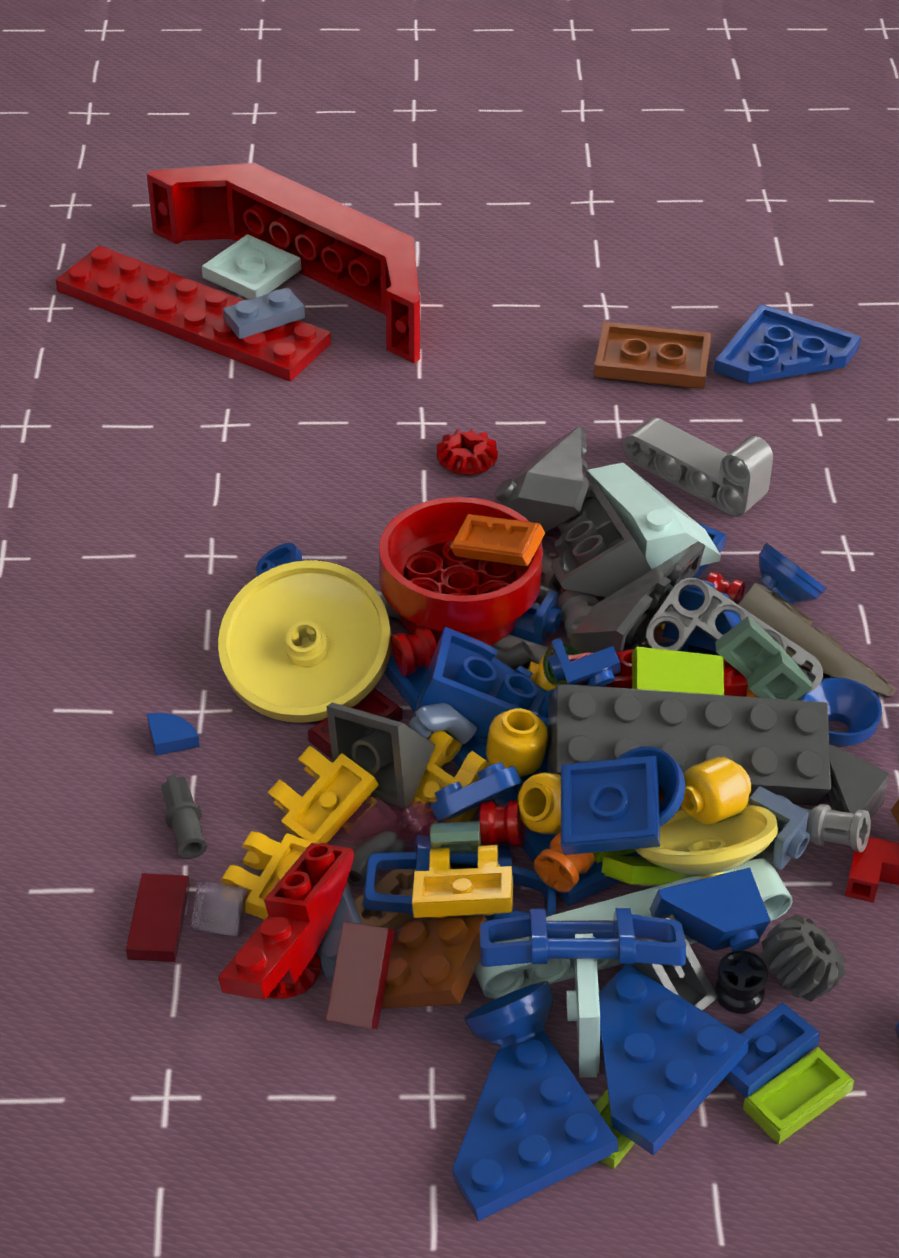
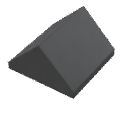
M336 703L327 705L332 761L334 762L343 753L374 776L379 785L369 797L402 808L410 806L435 744L402 722Z

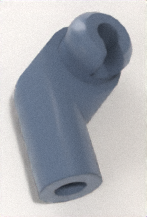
M446 703L420 707L416 711V716L409 722V727L425 738H428L432 732L446 730L462 744L467 743L477 730V727Z

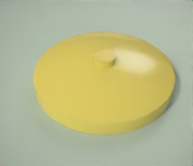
M305 560L274 567L260 574L241 589L230 603L222 619L218 637V652L223 671L230 686L237 696L249 707L260 714L280 721L295 723L315 722L328 717L327 705L336 703L351 708L374 689L389 661L392 633L384 603L377 591L366 579L338 564Z

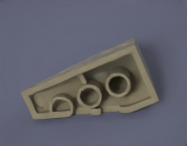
M754 583L738 604L815 656L821 663L824 674L857 681L872 691L886 696H893L898 690L852 653L847 654L842 650L843 646L834 637L818 627H812L813 620L771 588ZM786 649V653L790 657L794 655V653ZM807 663L802 665L811 669V666Z

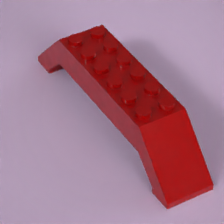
M256 163L160 169L147 173L153 233L175 244H179L182 241L232 239L237 242L248 234L301 258V270L298 273L386 315V350L414 364L420 360V295L414 237Z

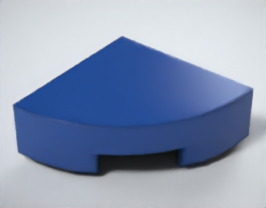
M169 713L147 714L148 726L156 755L200 747L197 731L185 719Z

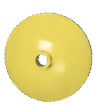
M747 803L746 808L738 815L716 824L706 825L695 820L680 806L676 814L660 827V847L635 849V851L655 865L682 874L708 878L739 867L764 851L777 835V820L775 815L768 809Z

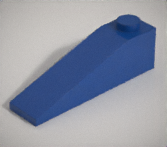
M444 627L420 688L414 717L416 716V711L422 706L446 703L477 727L473 736L488 738L489 727L497 715L511 709L522 708L531 711L539 717L546 725L548 731V701L555 689L546 691L530 679L533 673L521 665L515 671L496 659L495 656L498 651L488 644Z

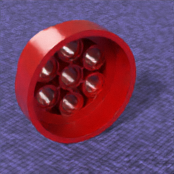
M471 497L433 499L416 504L399 513L389 522L380 538L379 584L384 598L399 613V618L410 634H414L416 628L422 626L430 628L438 644L444 627L482 641L489 646L510 634L519 617L530 609L538 597L542 573V541L528 566L455 556L450 546L468 514L529 521L518 512L504 505Z

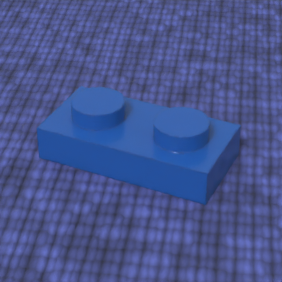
M782 1002L740 1034L748 1039V1053L728 1073L724 1080L747 1098L815 1048L819 1043L820 1032Z

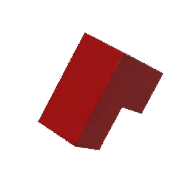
M869 836L865 850L863 852L854 851L845 896L874 903L879 881L899 885V843Z

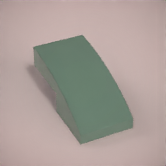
M747 616L715 642L716 652L747 678L749 689L759 698L798 700L813 688L812 682L794 660L750 616Z
M480 821L432 823L430 831L432 849L450 847V853L478 852V846L482 844Z

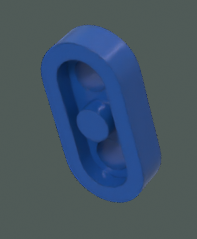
M499 762L477 773L479 780L466 787H462L460 782H456L435 792L437 801L432 803L430 807L437 823L458 817L481 806L482 802L492 801L521 786L523 783L515 766L505 768L503 763Z

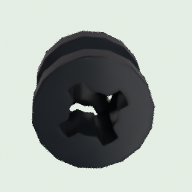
M734 951L721 959L718 967V980L715 992L718 995L717 1000L719 1004L727 1011L736 1014H747L761 1006L765 995L764 987L768 978V969L763 959L749 951Z

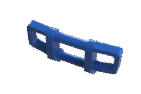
M416 834L413 852L374 853L369 856L363 893V907L365 909L414 915L412 907L414 872L429 871L430 849L432 848L430 836ZM498 846V864H500V867L512 866L513 883L540 891L544 895L546 917L555 915L556 890L545 884L536 872L512 865L509 847ZM478 852L450 853V863L478 866ZM389 869H413L411 896L377 893L374 889L375 872ZM512 910V913L484 916L487 920L491 921L529 915L530 913ZM461 915V916H462V917H469V916H481V915Z
M615 908L613 920L546 921L545 909H530L529 915L485 921L480 925V963L484 967L524 963L547 964L548 959H618L619 964H635L637 962L683 966L686 963V942L680 922L631 914V908ZM575 934H593L595 938H575ZM529 937L528 941L494 943L498 941ZM635 937L662 940L667 942L635 940Z

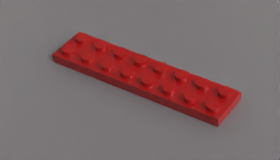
M102 246L96 247L56 279L57 291L290 382L331 344V332L299 320L239 339L224 321L223 308L235 305L243 301V299Z

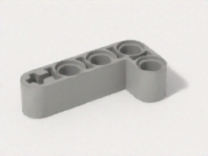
M654 417L642 424L623 441V450L631 462L735 517L743 515L768 493L773 452L768 443L760 437L749 436L731 452L726 453L670 423Z
M698 578L680 580L674 586L646 629V638L650 648L680 651L696 628L715 641L720 639L723 634L715 626L716 618L720 614L731 612L739 618L740 622L747 616H750L785 652L788 649L794 653L791 658L799 667L804 663L811 666L808 674L813 678V688L807 693L815 690L823 678V668L815 656ZM696 588L703 593L704 603L699 609L689 611L680 605L678 599L684 589ZM664 623L674 625L679 631L678 641L670 647H662L654 640L655 629Z

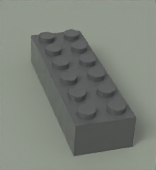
M557 684L548 701V773L561 775V764L618 759L629 750L651 746L668 753L678 763L683 773L691 766L714 757H726L744 768L750 778L751 792L749 799L758 787L761 786L776 795L786 797L793 804L816 805L831 790L828 702ZM659 787V796H664V789Z

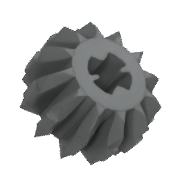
M795 914L791 918L784 920L781 924H776L767 933L768 936L761 942L763 947L761 956L770 966L769 973L775 975L780 982V986L785 985L789 988L792 995L797 998L802 996L804 999L812 1002L816 998L822 997L825 993H829L846 974L843 965L845 959L837 951V943L827 936L826 930L822 931L811 919L805 920L803 917Z

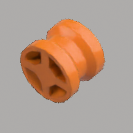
M559 832L550 842V849L543 850L536 857L534 868L545 884L556 891L565 893L570 892L578 883L579 874H584L591 868L595 857L593 853L564 855L561 848V832Z

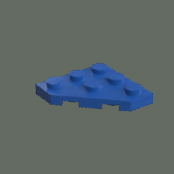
M760 304L715 359L714 372L728 376L733 380L752 383L845 368L858 351L861 336Z
M626 964L599 992L600 1033L612 1128L654 1156L748 1053V1039L631 965Z
M542 1030L523 1042L497 1050L452 1168L454 1182L477 1221H480L611 1156L612 1153L618 1152V1142L592 1101Z

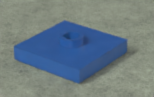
M656 756L561 764V848L564 855L660 847L659 785Z

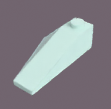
M625 463L586 470V477L590 484H598L634 538L651 569L659 566L697 541L705 545L700 566L720 561L721 555L706 530Z

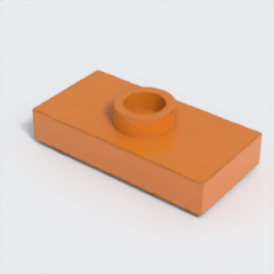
M468 514L450 547L455 556L528 566L545 535V531L540 523Z

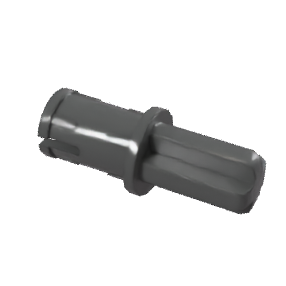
M170 775L167 777V782L161 786L167 807L165 821L173 829L179 855L186 859L196 858L207 849V843L203 837L199 822L202 817L201 809L193 801L188 780L185 777L176 778L175 775Z

